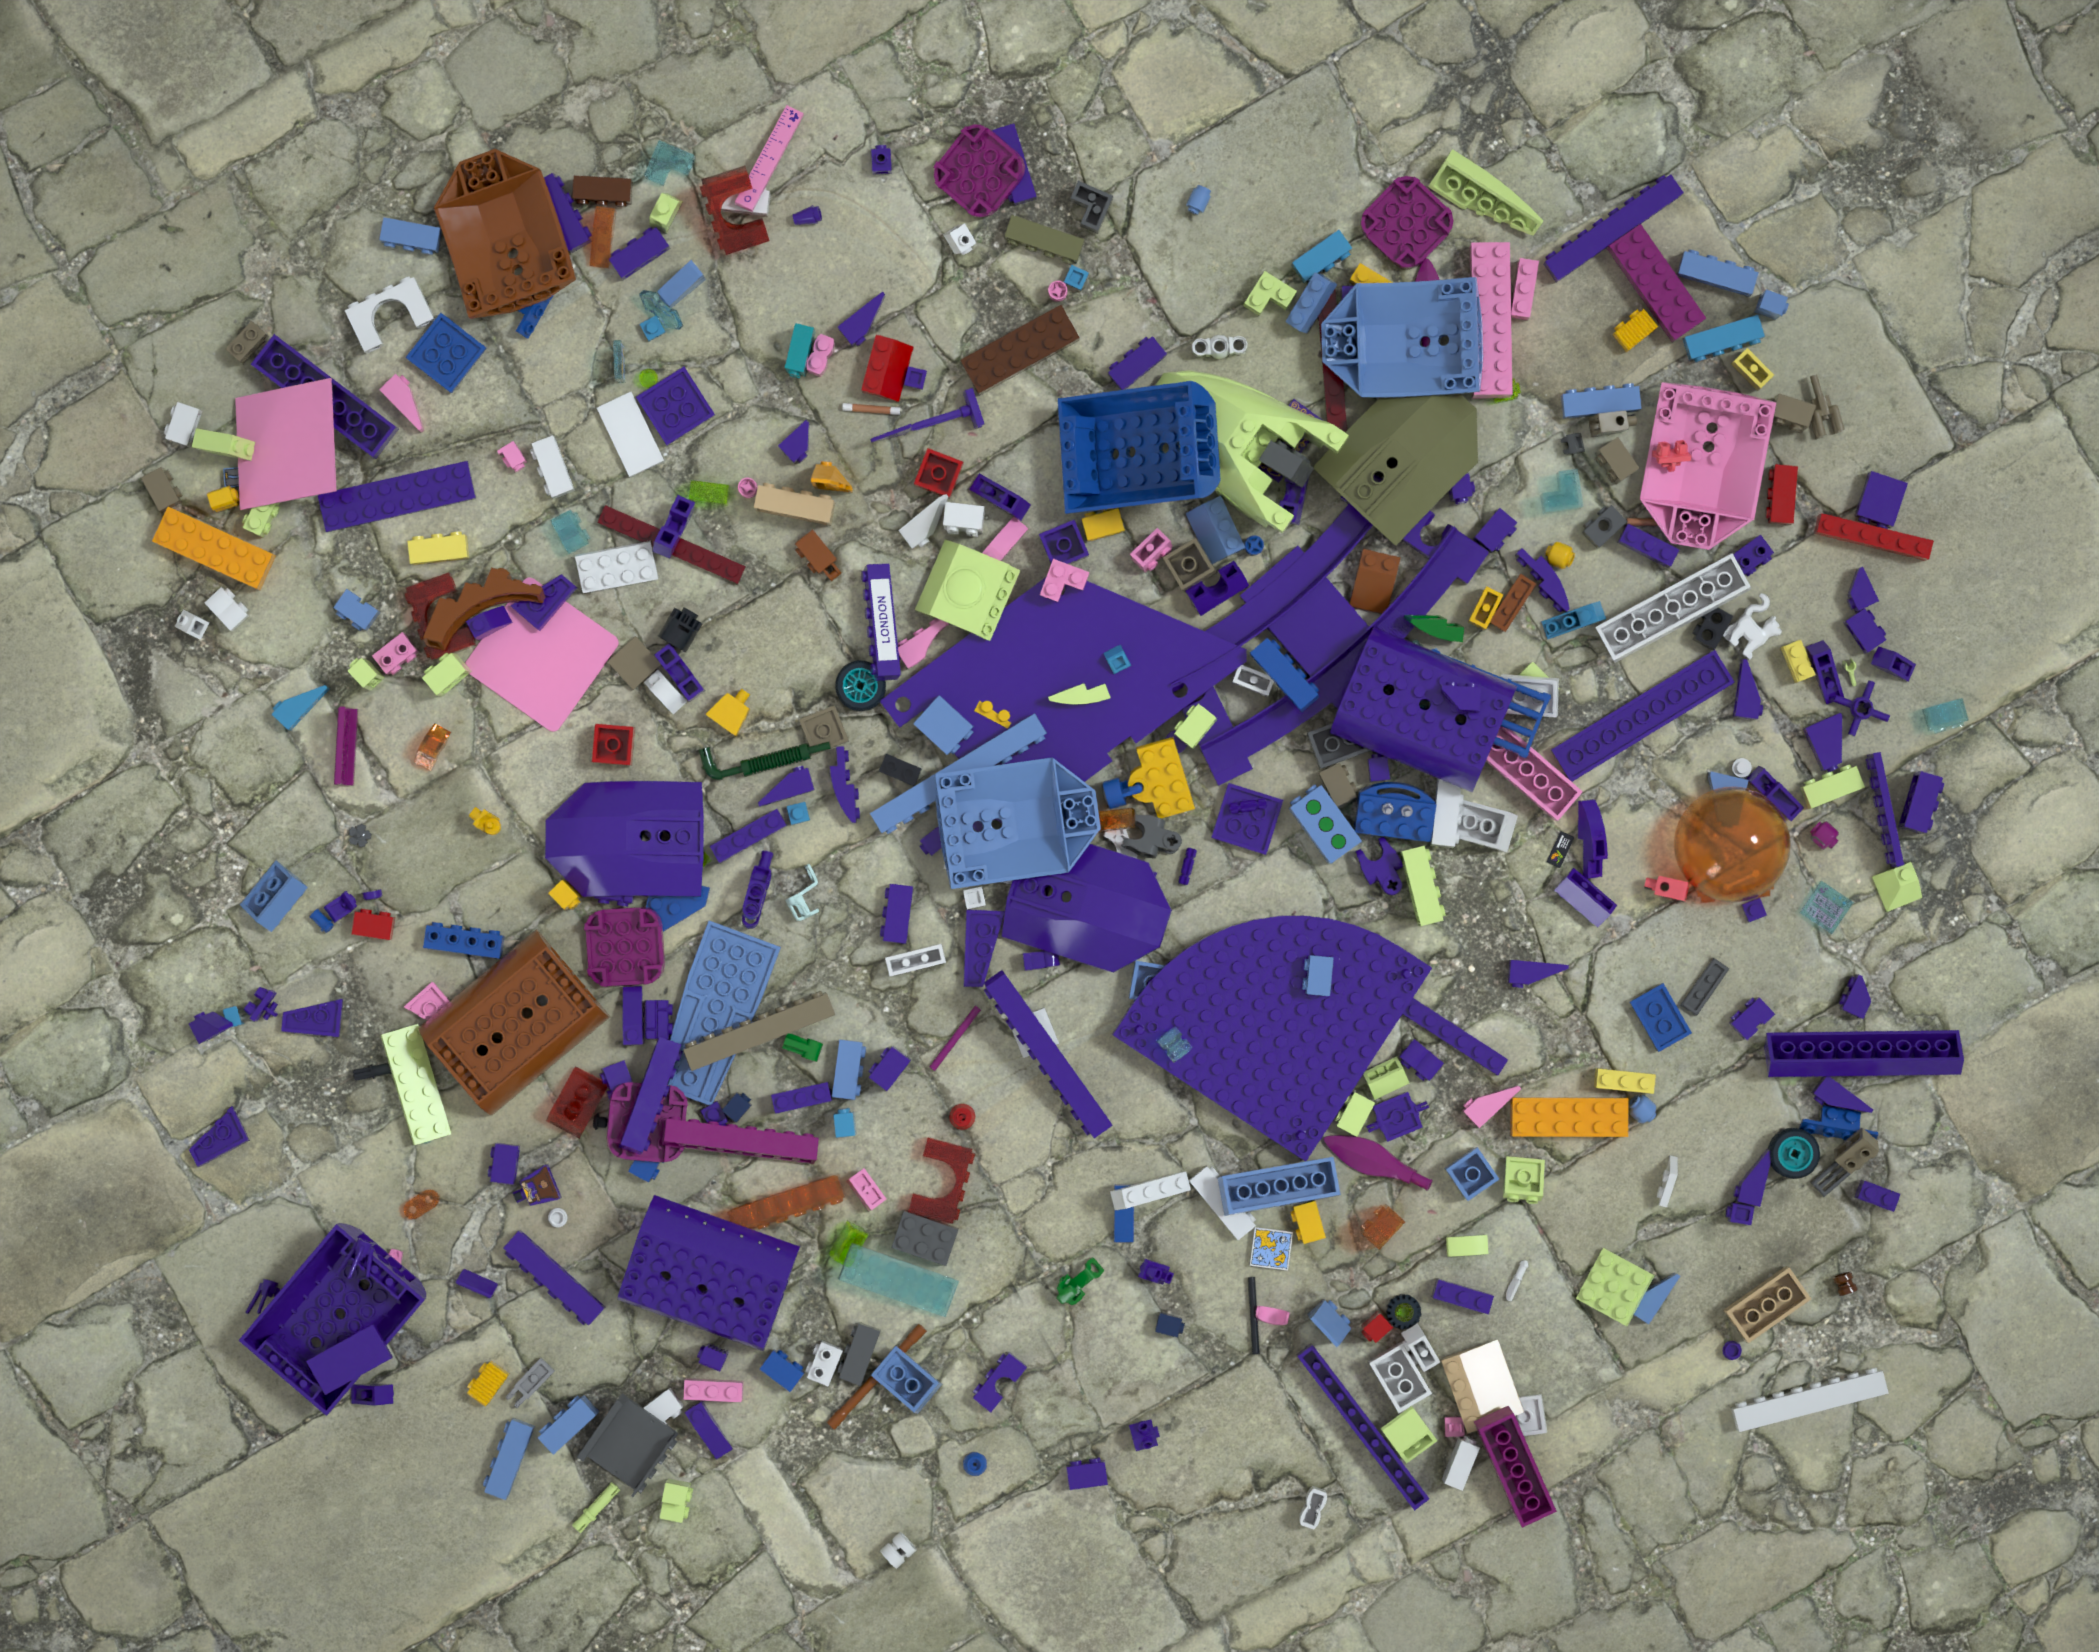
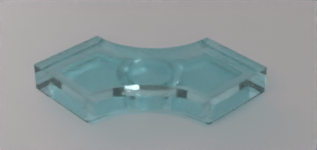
M643 290L639 293L645 310L657 316L664 327L678 330L683 327L678 311L667 306L660 299L657 292Z

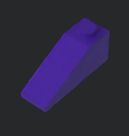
M883 291L838 326V330L852 347L854 345L858 347L866 341L865 337L868 335L886 297Z
M980 473L969 489L1022 521L1031 506L1030 503L1019 495Z
M1824 640L1806 646L1811 667H1813L1815 677L1825 703H1832L1835 695L1844 697L1829 646Z
M1742 659L1740 661L1733 717L1757 720L1759 716H1762L1763 705H1760L1761 699L1748 660Z
M804 766L793 768L792 773H789L758 802L759 807L815 791L809 768L804 769Z
M1509 960L1507 983H1512V987L1523 988L1524 984L1529 985L1567 970L1569 965Z
M642 986L623 987V1045L645 1044Z
M1823 1076L1811 1092L1814 1095L1813 1099L1821 1105L1825 1103L1831 1106L1869 1113L1873 1112L1870 1106L1830 1076Z
M1766 1149L1741 1179L1739 1186H1735L1733 1194L1736 1197L1735 1201L1758 1207L1761 1206L1771 1164V1151L1769 1149Z
M703 1401L685 1411L691 1424L716 1460L733 1450Z

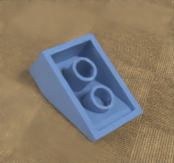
M1323 1299L1307 1315L1327 1338L1338 1347L1351 1330L1349 1326L1351 1322L1344 1314L1340 1316L1335 1311L1338 1308L1331 1300L1327 1302Z
M897 1346L892 1349L871 1375L917 1414L942 1386L940 1381Z

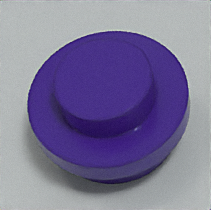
M1728 1341L1723 1345L1722 1353L1725 1358L1736 1360L1740 1357L1742 1348L1736 1341Z

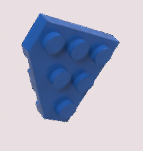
M702 886L701 897L648 896L646 907L656 911L660 916L664 932L704 908L707 903L710 887Z

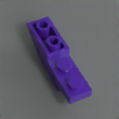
M1521 548L1515 554L1518 557L1516 561L1522 567L1527 566L1531 570L1530 574L1537 581L1539 579L1542 580L1538 586L1540 589L1538 592L1545 599L1550 598L1554 602L1552 606L1561 613L1563 611L1566 613L1570 609L1568 599L1555 571L1542 556L1535 561Z
M844 746L836 747L837 766H830L831 780L837 800L844 813L852 823H857L856 819H860V809L856 807L855 800H859V790L855 788L854 784L847 785V781H850V769L846 770V762H849V750H845Z
M1595 799L1578 801V839L1583 840V876L1587 879L1602 877L1603 859H1608L1607 838L1603 819Z

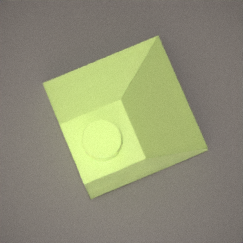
M1906 862L1903 866L1894 867L1872 876L1886 912L1922 898L1919 880L1911 862Z

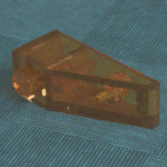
M599 206L595 208L590 266L609 269V258L611 257L617 214L614 208Z

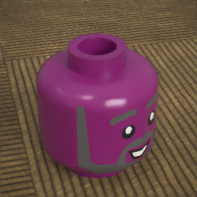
M1820 821L1810 831L1812 834L1810 837L1811 841L1822 850L1828 847L1832 849L1839 841L1836 839L1839 835L1838 830L1827 821L1823 823Z

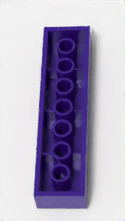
M275 334L251 363L252 366L281 388L331 378ZM331 378L334 428L374 459H377L399 429Z

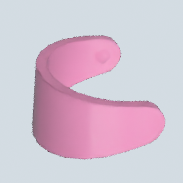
M1257 1306L1256 1318L1260 1321L1273 1325L1288 1324L1289 1311Z

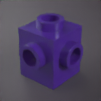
M1151 1419L1129 1425L1136 1451L1158 1446L1156 1439L1160 1437L1158 1427H1153Z

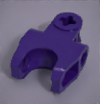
M1384 837L1378 839L1383 852L1381 858L1377 861L1369 860L1361 849L1355 851L1361 871L1369 885L1378 881L1386 894L1396 895L1400 892L1402 882L1396 871L1404 866L1396 851L1388 844ZM1390 880L1392 883H1397V885L1395 886L1396 890L1394 891L1392 888H1387V886L1389 885L1388 881Z

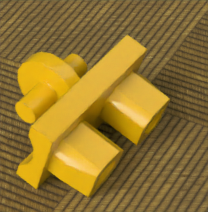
M475 807L469 814V817L474 820L473 825L476 828L490 835H496L500 832V819L485 809L481 811Z

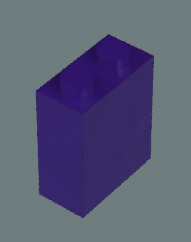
M1873 471L1869 472L1854 516L1858 517V521L1862 523H1876V527L1884 529L1894 527L1908 483Z

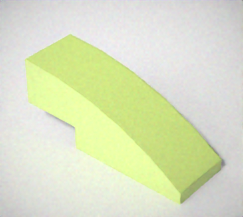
M1084 683L1048 698L1049 701L1075 705L1096 703L1111 697L1106 684L1087 690Z

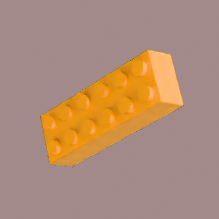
M167 507L152 540L154 543L258 590H261L276 558V555L170 507Z
M1512 1097L1510 1099V1136L1628 1137V1098Z

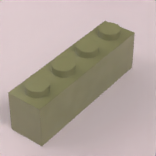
M1014 215L1010 218L1004 236L1010 245L1018 246V244L1026 246L1025 249L1036 253L1038 250L1044 252L1043 255L1054 259L1056 256L1062 258V262L1070 265L1073 262H1078L1084 245V239Z

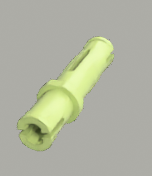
M611 1482L589 1508L583 1510L584 1513L572 1526L582 1533L591 1521L596 1520L598 1513L620 1489Z

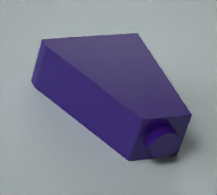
M1841 713L1803 728L1821 771L1827 770V772L1838 769L1837 765L1842 763Z

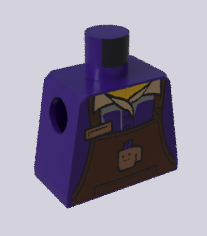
M548 1164L520 1181L522 1189L513 1192L517 1203L527 1199L530 1206L562 1198Z

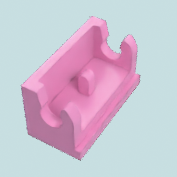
M864 1168L846 1181L868 1212L886 1200V1197Z

